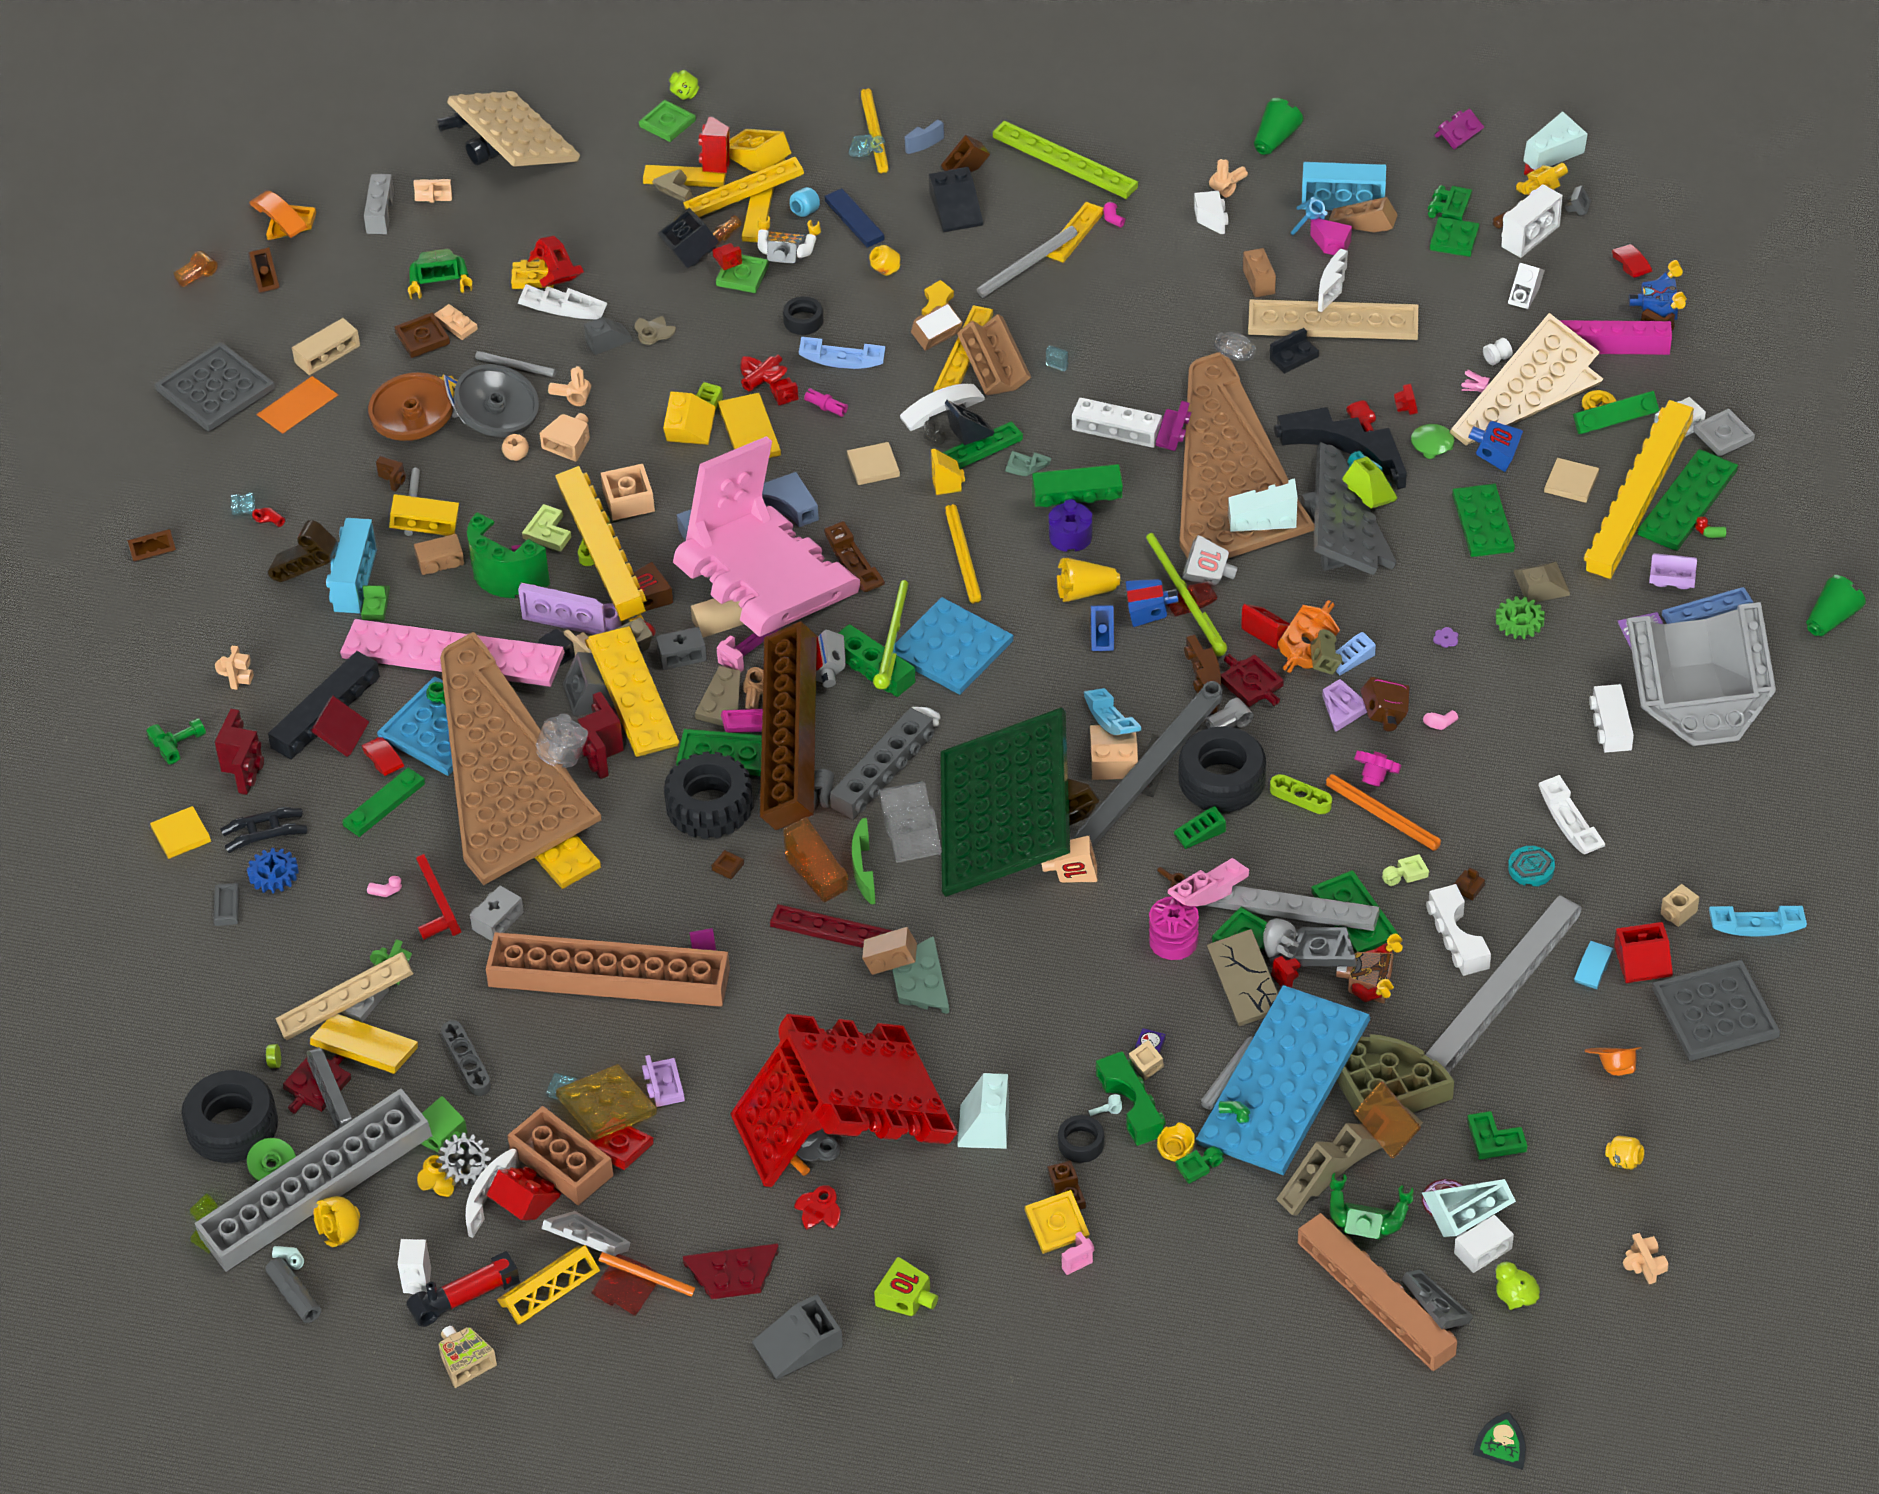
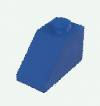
M1091 605L1092 651H1114L1113 605Z

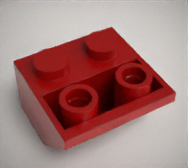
M708 117L707 123L703 124L702 133L699 134V145L702 146V151L699 154V164H702V172L727 173L730 165L729 127L714 117Z
M1663 922L1616 928L1614 948L1626 983L1673 976L1669 939Z
M510 1167L509 1169H498L486 1195L520 1220H536L560 1197L561 1193L554 1188L555 1185L536 1176L537 1173L529 1167L518 1169Z

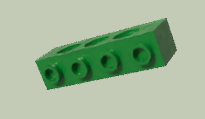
M848 624L838 632V634L844 636L845 663L873 682L874 676L879 674L885 647ZM896 655L890 685L884 690L899 697L916 682L915 667Z

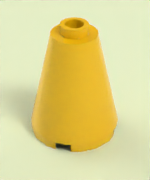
M1068 557L1060 559L1058 568H1062L1061 575H1057V589L1059 597L1064 598L1063 602L1114 591L1120 585V574L1116 572L1115 568Z

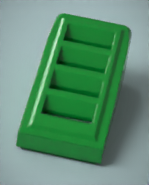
M1214 806L1176 829L1174 835L1183 847L1187 849L1226 832V820ZM1186 833H1189L1191 835L1190 839L1187 837Z

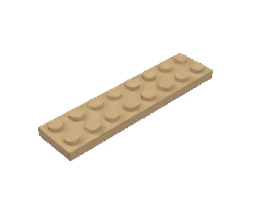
M1250 299L1248 335L1287 336L1294 331L1305 328L1307 330V337L1418 340V305L1332 302L1320 312L1318 311L1317 301Z

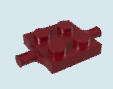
M1231 654L1224 657L1223 660L1230 666V669L1221 674V683L1241 699L1244 704L1250 707L1262 699H1267L1273 706L1278 705L1280 698L1273 692L1283 687L1284 680L1255 654L1241 661H1237Z
M336 1054L331 1060L327 1059L341 1091L351 1080V1074L339 1067L346 1057ZM306 1058L283 1083V1089L293 1094L296 1098L288 1106L289 1111H293V1114H296L303 1104L312 1106L321 1112L327 1107Z

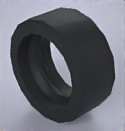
M806 296L789 300L783 309L784 325L786 329L797 335H807L816 332L823 324V308L821 303L814 298ZM799 312L814 314L813 317L804 320L792 317Z
M1076 1115L1066 1119L1060 1125L1058 1131L1059 1151L1072 1162L1084 1163L1096 1159L1104 1148L1103 1126L1098 1120L1086 1115ZM1085 1131L1094 1135L1096 1140L1088 1146L1079 1147L1070 1144L1067 1141V1137L1074 1132Z

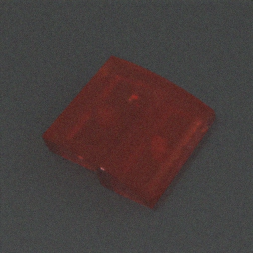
M617 1254L615 1256L617 1258L623 1259L625 1261H628L630 1263L636 1264L638 1266L658 1273L652 1268L629 1257L620 1254ZM609 1265L591 1293L610 1306L616 1303L636 1316L657 1283Z

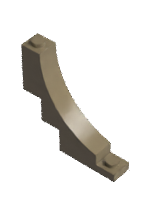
M1375 1105L1362 1124L1346 1123L1333 1142H1316L1276 1200L1291 1215H1298L1311 1196H1319L1330 1185L1333 1173H1335L1336 1179L1349 1167L1374 1151L1391 1144L1410 1142L1423 1122L1407 1107Z

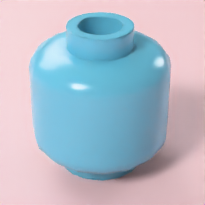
M809 187L794 192L790 197V208L792 212L800 217L814 213L820 205L818 194Z

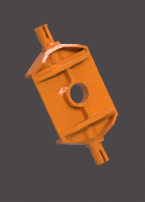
M1326 601L1322 609L1303 605L1278 641L1280 652L1288 660L1283 669L1286 671L1290 665L1287 670L1288 673H1291L1296 665L1304 669L1313 668L1311 644L1305 643L1302 637L1308 638L1310 643H1312L1322 629L1331 631L1335 636L1340 631L1329 614L1335 606L1333 602L1328 608L1331 601Z

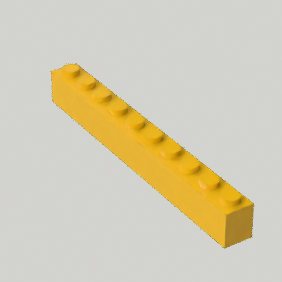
M1669 400L1666 407L1661 408L1658 422H1654L1652 425L1650 438L1644 440L1642 453L1637 454L1633 470L1629 469L1625 485H1621L1619 488L1617 501L1611 503L1609 516L1604 517L1600 533L1595 534L1592 548H1588L1585 553L1586 571L1609 579L1612 578L1693 422V407Z
M580 466L555 475L560 491L620 620L623 621L645 612L643 603L646 602L643 590H638L640 585L636 576L631 577L634 575L630 563L625 564V562H628L625 552L621 548L617 536L613 537L615 532L611 523L607 524L609 523L605 510L602 511V504L599 498H596L597 494L593 485H591L587 472L582 473Z

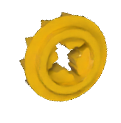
M1594 390L1584 395L1582 407L1588 410L1597 407L1595 405H1598L1601 401L1602 405L1615 402L1616 399L1606 391Z

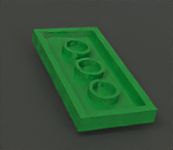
M1496 484L1453 489L1452 496L1470 556L1477 557L1514 552L1515 545Z
M684 729L676 766H678L680 760L684 758L689 759V756L693 754L701 755L702 752L715 754V752H719L725 757L729 755L735 758V761L741 762L750 775L761 776L762 735Z
M1353 870L1311 887V893L1316 898L1379 907ZM1380 907V914L1374 931L1346 927L1354 954L1376 949L1387 943L1390 935L1398 934Z

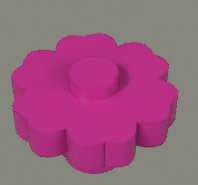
M1357 751L1354 760L1365 764L1362 772V782L1376 787H1380L1381 782H1384L1387 772L1399 774L1402 765L1386 759L1387 755L1375 751L1373 754Z

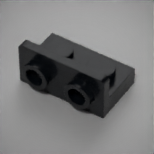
M1305 328L1294 331L1270 344V360L1284 374L1319 357V350L1307 339V330Z

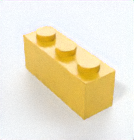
M394 494L389 528L446 536L453 535L456 531L459 503Z

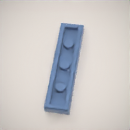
M1742 587L1662 610V617L1667 624L1702 620L1737 610L1738 605L1753 603L1745 588Z

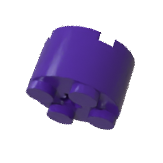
M1069 499L1051 510L1048 515L1050 543L1056 549L1067 552V549H1075L1076 552L1085 549L1091 543L1093 534L1092 512L1087 507L1076 503L1075 500Z

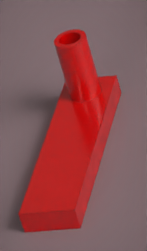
M422 854L416 857L443 916L418 927L423 940L448 928L453 936L462 933L425 855Z

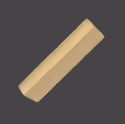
M714 598L691 606L692 621L695 627L700 628L703 638L744 625L740 621L742 608L738 605L740 601L734 602L730 600L721 604Z

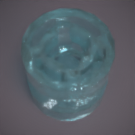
M253 492L241 496L239 494H231L232 515H240L242 512L252 514L255 510Z

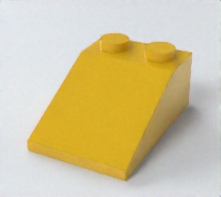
M745 129L730 139V159L750 171L758 172L783 162L785 157L791 154L784 131Z

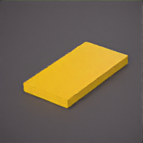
M759 393L718 401V407L734 450L767 436L772 441L769 458L781 456L779 444Z
M339 1014L327 1019L310 1037V1045L320 1047L321 1049L393 1074L418 1049V1041Z

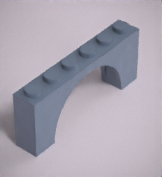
M797 472L764 483L762 498L766 507L772 506L779 513L792 519L798 527L819 520L818 505ZM691 510L677 514L678 530L685 541Z

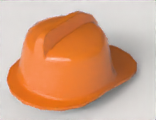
M1642 1047L1629 1049L1589 1048L1585 1049V1052L1599 1054L1604 1069L1612 1075L1620 1076L1635 1072L1636 1049Z

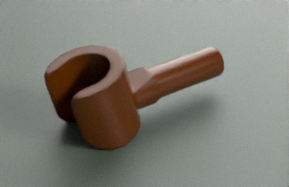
M1159 867L1157 870L1171 882L1170 887L1177 885V882L1185 880V876L1182 873L1172 875L1162 867Z

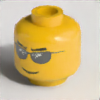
M1618 1135L1613 1138L1611 1143L1607 1144L1606 1157H1609L1612 1166L1632 1170L1642 1163L1644 1147L1636 1138Z

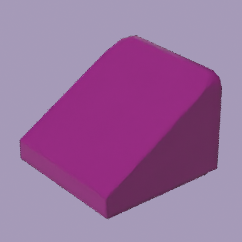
M713 928L689 932L691 949L716 951Z

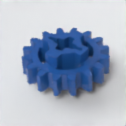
M274 848L269 853L262 850L263 855L255 854V861H249L250 867L247 868L250 884H254L256 890L261 887L263 893L271 889L273 894L278 888L282 892L284 891L283 886L291 887V881L297 880L296 874L299 873L296 858H292L291 852L284 854V849L282 848L279 852H275Z

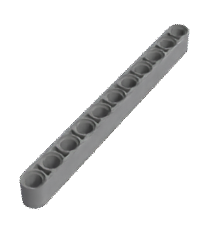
M1561 895L1558 896L1429 1049L1426 1056L1433 1061H1438L1450 1073L1577 921L1582 907Z

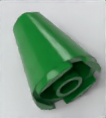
M1272 98L1267 103L1254 141V146L1258 153L1262 155L1271 154L1302 125L1304 120L1302 113L1296 106L1292 108L1287 105L1289 101L1281 98Z
M1833 575L1826 581L1806 621L1807 629L1811 634L1824 636L1863 608L1866 604L1865 596L1860 589L1856 591L1852 587L1854 584L1852 581L1840 575Z

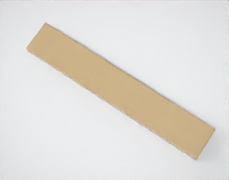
M401 952L276 1018L283 1037L289 1040L413 975L412 969L405 954Z

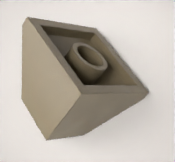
M1557 562L1514 569V575L1523 596L1527 597L1528 602L1531 600L1540 602L1570 596V591Z

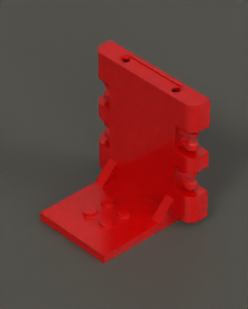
M787 1014L782 1020L778 1031L780 1043L730 1113L764 1187H773L807 1137L821 1129L826 1134L859 1136L862 1131H867L869 1128L871 1132H875L878 1138L897 1140L909 1132L919 1142L949 1144L958 1133L904 1026L878 1023L871 1033L863 1035L864 1033L858 1031L853 1020L838 1019L832 1029L824 1031L825 1029L819 1028L814 1016Z

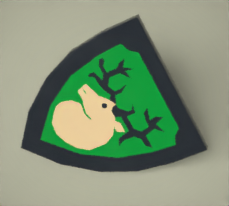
M1508 1411L1494 1417L1482 1428L1477 1437L1473 1455L1523 1470L1526 1457L1524 1435L1518 1422Z

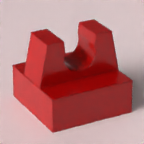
M1411 384L1403 385V391L1394 394L1397 411H1409L1410 415L1416 414L1418 410Z
M1283 956L1274 959L1271 976L1281 987L1284 985L1292 988L1294 979L1299 976L1296 969L1300 968L1301 964L1296 958L1285 960Z

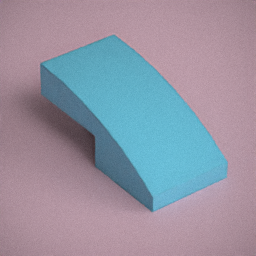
M1590 941L1574 978L1575 983L1598 989L1614 949Z

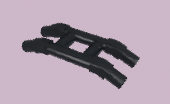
M280 807L276 810L244 818L239 817L230 821L229 824L220 829L224 836L246 828V826L248 833L240 835L226 844V850L231 853L238 848L250 845V843L282 835L307 834V825L287 823L280 826L278 818L302 817V808ZM266 821L270 822L271 829L257 831L256 824Z

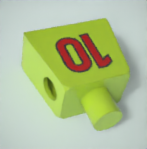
M900 1257L896 1258L874 1291L875 1306L909 1316L915 1315L921 1305L934 1309L938 1302V1295L930 1292L929 1276Z

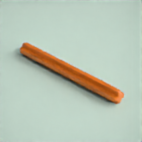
M1331 774L1327 777L1326 786L1431 850L1436 851L1440 847L1441 839L1338 776Z

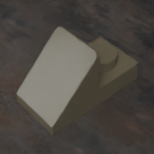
M680 169L654 178L652 181L659 191L682 202L694 198L691 194V189L683 185L687 176Z

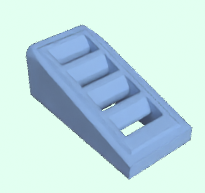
M1365 633L1357 634L1336 651V654H1340L1342 662L1345 663L1343 665L1340 664L1336 672L1342 675L1375 656V643Z

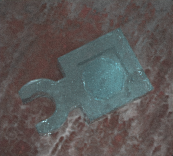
M871 134L853 136L849 154L852 157L870 156L871 151L876 153L883 152L879 144L886 141L882 136L873 138Z

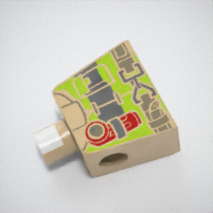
M448 1326L442 1330L441 1336L444 1340L438 1344L440 1356L455 1388L497 1366L493 1348L471 1328H465L457 1332L453 1326Z

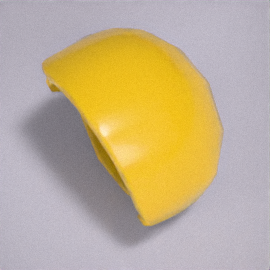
M1180 1122L1172 1127L1166 1126L1157 1138V1149L1163 1158L1176 1162L1193 1151L1195 1134L1189 1126Z

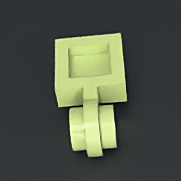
M1418 854L1398 860V868L1394 866L1385 868L1382 872V879L1389 886H1394L1401 881L1402 876L1407 883L1427 878L1429 870Z

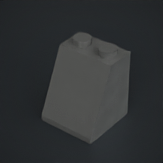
M577 652L563 682L573 716L593 712L591 705L594 704L592 694L600 691L611 708L615 707L593 654Z

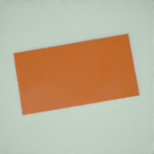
M311 376L256 415L283 434L337 397L338 394Z

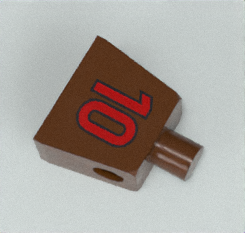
M653 562L635 571L634 575L631 576H636L640 585L638 590H643L646 602L643 605L646 611L673 603L672 588Z

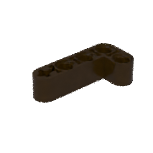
M306 521L297 538L299 545L282 551L275 556L268 570L269 577L274 581L284 582L330 563L338 547L337 540L317 521Z

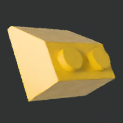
M670 392L663 427L667 442L709 445L716 407L692 393Z

